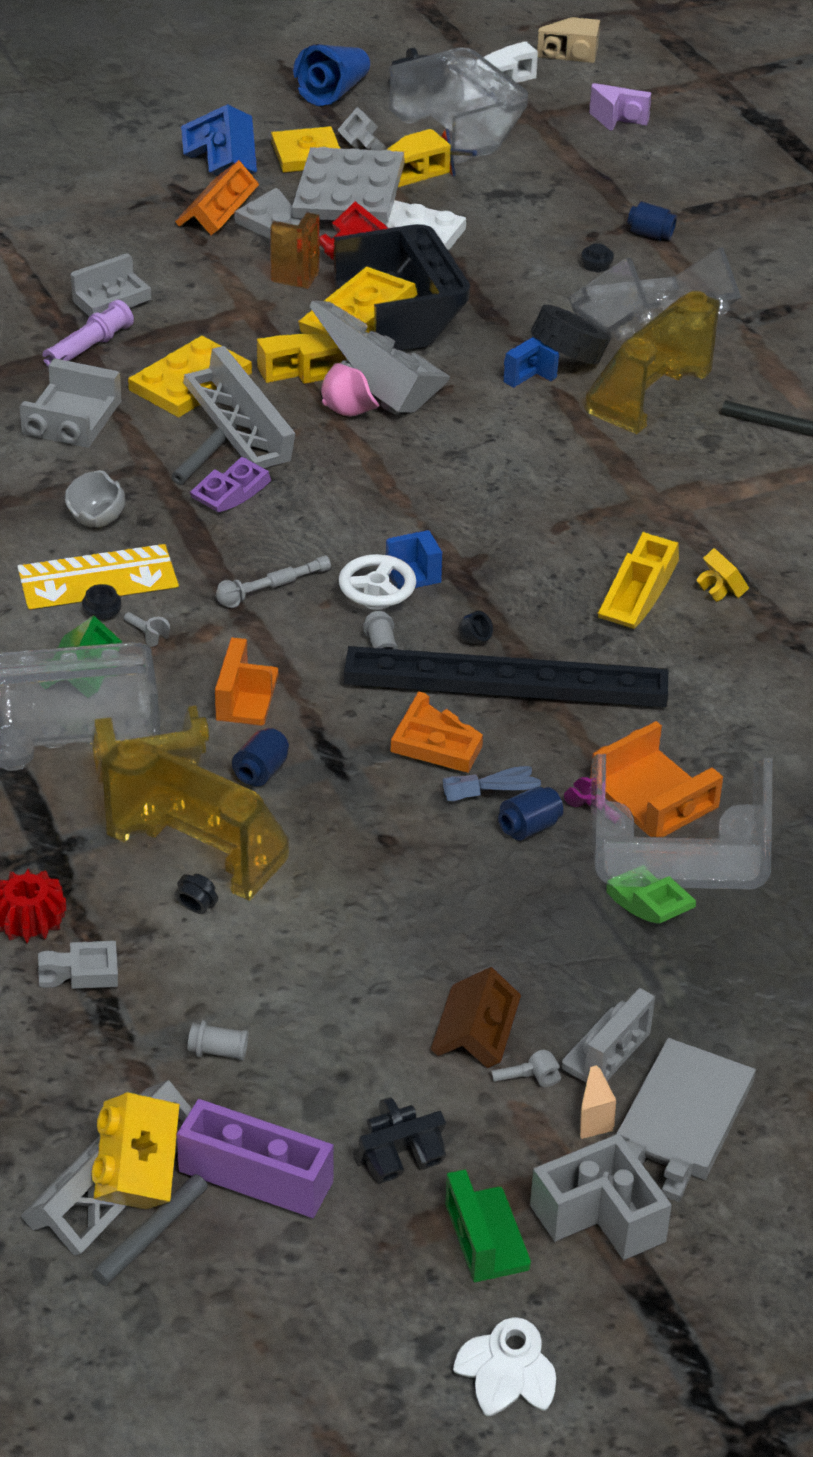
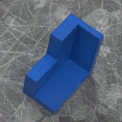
M227 104L181 126L183 154L193 158L207 151L209 173L218 176L238 160L251 174L257 172L251 115Z

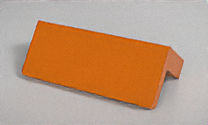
M238 160L218 175L180 215L175 223L180 227L191 217L195 216L207 232L212 235L224 225L259 186V183Z

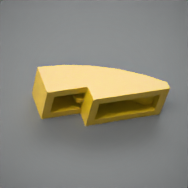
M293 334L257 339V368L266 383L300 377L303 384L324 380L326 374L335 363L347 360L330 334Z
M642 532L633 553H627L598 612V618L635 629L656 603L679 561L678 542Z

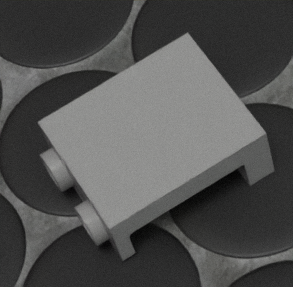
M54 358L48 366L50 380L48 387L36 403L23 401L20 405L22 434L89 448L121 402L120 372Z

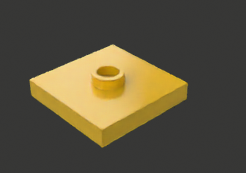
M331 126L271 132V142L284 173L303 171L311 147L340 149Z

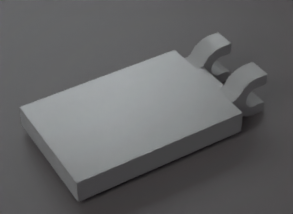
M667 1038L617 1134L620 1133L642 1165L647 1158L667 1166L664 1172V1177L667 1180L663 1185L662 1192L666 1198L680 1202L691 1176L706 1180L754 1083L756 1069L671 1038Z

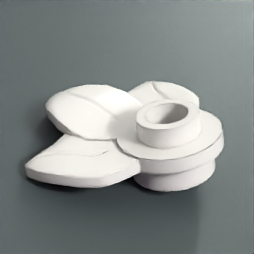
M522 1318L503 1320L496 1325L491 1335L478 1336L467 1341L460 1348L456 1356L453 1371L461 1376L476 1378V1397L484 1415L487 1417H491L506 1409L518 1399L520 1394L533 1407L546 1411L555 1394V1368L541 1353L542 1340L540 1333L528 1320ZM514 1335L522 1337L526 1342L522 1348L517 1350L511 1349L506 1345L507 1339Z

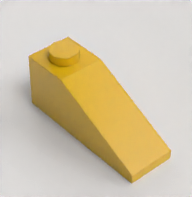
M433 129L406 135L387 149L404 152L405 163L398 187L450 173L451 145Z

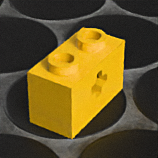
M129 1092L104 1101L97 1120L100 1142L98 1156L92 1167V1180L95 1183L93 1199L141 1209H149L170 1202L180 1104Z

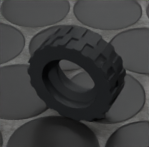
M545 304L542 306L531 329L534 337L545 345L575 360L594 365L599 364L611 340L609 334L593 322L571 311Z

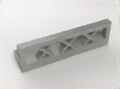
M225 346L212 349L208 369L184 374L183 383L242 457L262 468L291 461L296 433ZM212 381L217 389L205 388L200 384ZM216 403L230 405L234 408V412L220 409L216 406ZM237 424L250 428L252 433L247 434L237 431L233 426ZM252 446L267 450L269 454L257 457L251 448Z
M169 1080L149 1087L140 1094L180 1104L178 1117L183 1123L192 1110ZM100 1135L20 1215L33 1231L50 1226L74 1256L81 1254L126 1207V1205L93 1199L95 1183L92 1180V1167L98 1156ZM176 1136L175 1154L178 1152V1148H177V1136ZM88 1190V1198L82 1197ZM73 1205L88 1206V1228L80 1236L76 1234L62 1217ZM100 1207H107V1208L100 1214Z

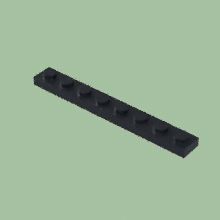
M348 646L344 684L667 707L669 669Z

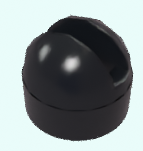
M475 611L462 618L458 631L460 638L466 643L480 644L492 637L493 625L486 613Z

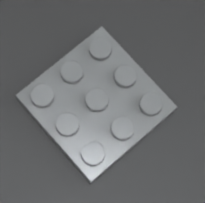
M311 147L293 202V218L336 220L356 201L382 223H388L405 163L404 152Z

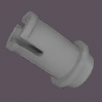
M383 611L370 613L363 624V631L370 638L373 648L398 649L393 635L394 621L392 617Z
M202 1020L201 1024L192 1023L188 1038V1051L196 1052V1057L200 1058L205 1053L244 1061L249 1032L248 1030L240 1031L209 1026L207 1020Z

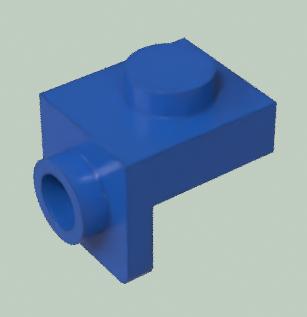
M535 337L528 339L506 353L503 382L514 388L536 374L549 381L555 380L557 378L559 352Z

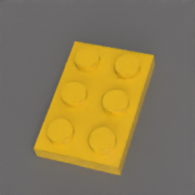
M366 266L324 301L333 303L366 323L368 326L366 332L369 333L374 330V304L414 298L417 295L415 283ZM312 310L298 321L300 330L304 334H329Z
M200 336L128 378L129 391L179 418L200 405L183 383L184 374L208 369L212 349L221 347V345L204 336ZM227 349L248 375L252 374V362ZM212 381L200 384L205 388L217 389Z

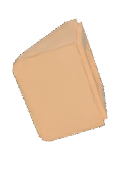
M597 1065L590 1067L581 1106V1139L611 1132L615 1125L616 1099L601 1069Z

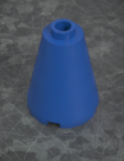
M315 44L300 51L295 60L293 74L294 78L297 77L300 94L309 103L316 106L330 105L340 99L369 72L370 60L367 53L361 48Z

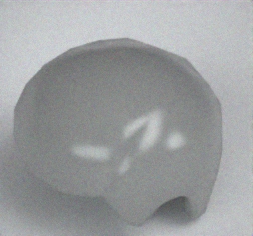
M101 470L79 476L65 490V503L77 522L90 528L103 527L115 521L126 506L125 493L117 480L113 481L106 472Z

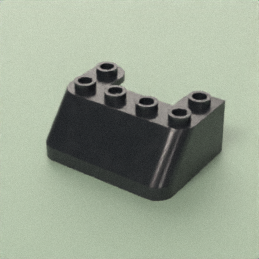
M413 224L334 237V284L337 289L366 266L415 283L417 295L414 298L374 304L373 332L383 336L386 335L396 341L393 346L396 350L422 349L432 344L469 301L470 283L436 231L428 225Z

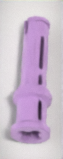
M114 300L109 304L108 309L102 313L92 314L88 318L86 325L56 345L43 351V357L49 356L44 359L45 364L49 366L54 358L69 361L97 342H108L113 338L115 332L120 329H127L133 325L134 318L130 308L123 301Z

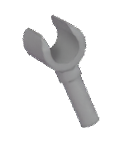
M131 612L125 614V621L145 633V642L148 646H156L159 641V635L165 639L169 638L170 624L167 619L158 616L144 621Z
M547 1050L535 1052L530 1057L528 1063L492 1070L494 1082L535 1075L540 1086L550 1087L561 1080V1075L558 1071L560 1065L554 1055Z

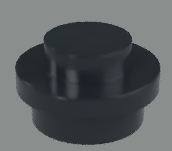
M595 243L582 250L581 260L584 262V267L591 272H604L609 269L610 264L613 262L614 253L606 245Z
M106 584L90 587L82 600V608L85 614L90 617L94 615L99 620L108 619L116 615L122 607L121 597L117 594L116 589Z
M185 874L178 880V890L175 892V896L187 909L198 914H204L208 908H213L218 902L215 885L207 877L201 874H193V876Z

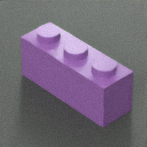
M201 1099L196 1101L177 1133L179 1172L191 1176L197 1174L205 1181L313 1219L333 1184V1144Z

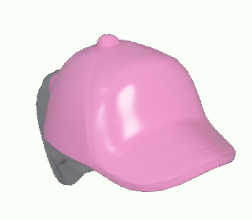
M343 360L341 363H335L326 374L321 387L322 404L324 406H328L331 410L343 416H356L379 407L378 402L371 394L366 377L360 370L353 368L349 361Z

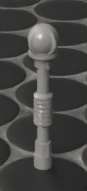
M325 555L315 558L313 562L300 567H288L268 573L267 577L242 584L237 579L233 581L224 580L218 585L216 598L220 604L234 608L239 603L244 602L245 595L268 586L275 588L291 583L297 577L306 574L328 571L331 569V563Z

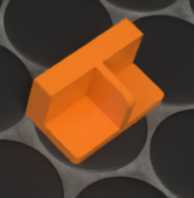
M231 637L215 688L216 720L262 726L267 718L279 672L277 667L248 664L247 639Z

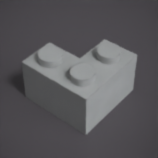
M620 1133L533 1168L530 1206L554 1242L596 1224L600 1226L623 1260L666 1242L672 1204Z

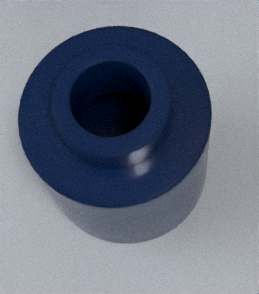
M640 201L637 207L632 206L627 224L631 225L632 233L661 241L662 238L670 240L676 227L677 215L671 214L669 209Z
M266 728L255 732L232 758V768L236 776L242 782L254 787L264 785L287 759L289 743L286 737L280 731L273 728Z
M551 787L532 788L501 803L498 815L499 825L505 834L515 840H523L557 823V820L563 815L562 800Z

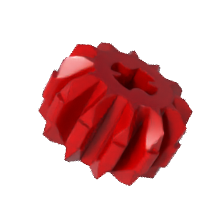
M28 868L25 874L17 875L10 871L8 880H0V932H5L9 941L22 936L28 944L31 937L39 936L46 940L49 930H60V923L62 918L65 917L67 906L59 879H50L46 870L36 875L32 874Z

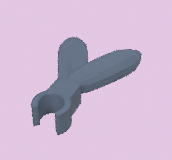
M521 766L509 768L478 779L476 774L446 777L443 779V788L447 801H456L467 797L480 796V789L528 790L541 786V780L530 777L532 767Z

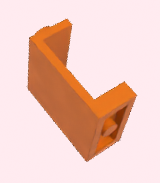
M657 721L637 729L628 736L608 746H603L593 753L590 776L596 790L654 841L718 808L723 783V776L713 767L691 777L659 750L662 725Z

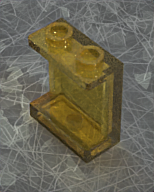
M196 705L188 706L181 732L122 741L115 740L112 717L94 719L91 744L98 783L198 767L201 754L206 753L205 742H209V729L206 717L198 716Z

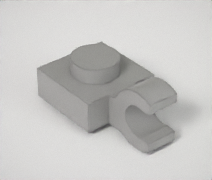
M359 107L352 112L338 129L342 136L357 149H360L362 145L370 150L381 151L386 148L373 135L378 126Z
M116 941L70 942V953L54 951L38 953L39 987H57L70 978L72 989L118 987Z

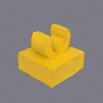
M715 548L703 557L710 570L701 573L697 578V582L704 591L710 585L716 583L708 591L713 600L716 602L720 601L726 596L728 590L739 598L749 589L739 570Z

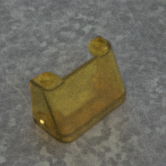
M700 291L688 292L622 344L587 391L585 400L586 411L599 419L636 435L647 427L648 415L643 412L645 390L663 375L679 381L684 372H697V377L703 379L712 371L720 301L708 297Z
M136 739L120 742L101 759L107 835L125 843L129 838L130 832L147 830V835L155 838L166 826H169L228 853L229 855L225 858V871L234 874L231 879V893L248 901L256 895L288 859L289 838L262 797L255 791Z

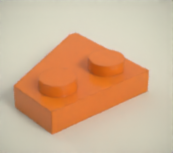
M418 691L391 738L390 752L469 773L482 749L483 734L472 726L462 723L458 716L448 709L442 712L438 711L429 704L430 696Z

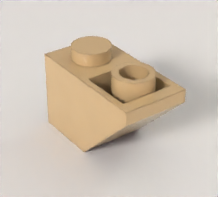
M571 17L540 27L537 57L595 63L599 42L600 20Z

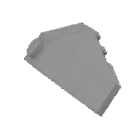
M312 300L309 307L352 367L364 374L371 393L382 400L380 405L387 411L397 415L400 412H415L448 382L450 376L415 352L410 355L401 350H396L393 348L396 341L386 335L383 336L373 331L366 332L368 327L366 323L333 303Z

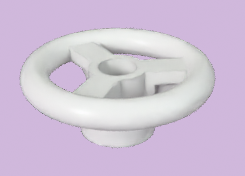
M372 554L358 557L345 565L339 575V586L344 595L353 602L366 606L369 609L382 610L406 600L415 589L416 576L412 568L404 561L388 555ZM379 566L376 571L370 572L367 576H352L362 568ZM393 569L401 573L405 579V583L400 590L389 582V574Z

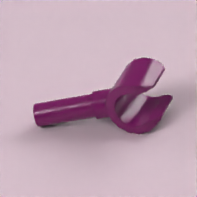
M579 778L573 783L575 788L570 787L564 792L565 801L572 807H581L586 803L614 824L621 818L618 813L595 795L596 787L590 778Z

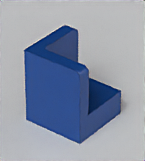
M429 530L392 537L386 540V555L404 561L414 571L416 576L415 588L441 583L443 552ZM393 569L389 576L395 587L400 590L405 583V579L401 573Z

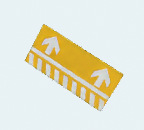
M165 544L17 566L28 609L82 602L86 591L98 584L112 586L116 589L119 596L179 587Z

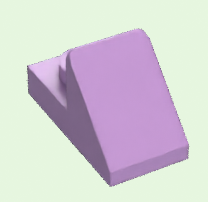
M593 83L591 86L589 113L611 131H613L617 121L647 125L650 116L652 92Z

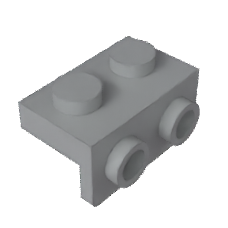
M128 253L71 273L73 302L88 316L94 313H102L108 309L109 304L114 300H121L129 308H133L140 303L152 299L151 287L133 273V258Z

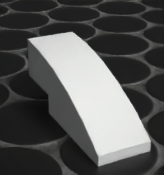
M525 41L502 48L481 58L464 72L462 100L468 102L517 90L518 82L535 79L538 51Z

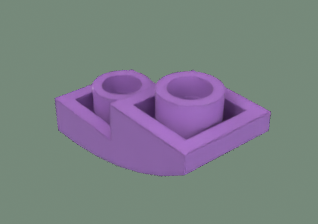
M241 457L224 474L214 469L190 492V495L211 509L221 512L231 509L254 496L271 482L269 471Z

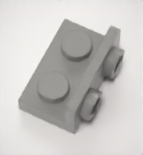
M639 988L627 1002L622 1000L616 1007L610 1008L564 1057L562 1069L587 1083L590 1067L597 1065L601 1069L606 1081H608L649 1036L655 996Z

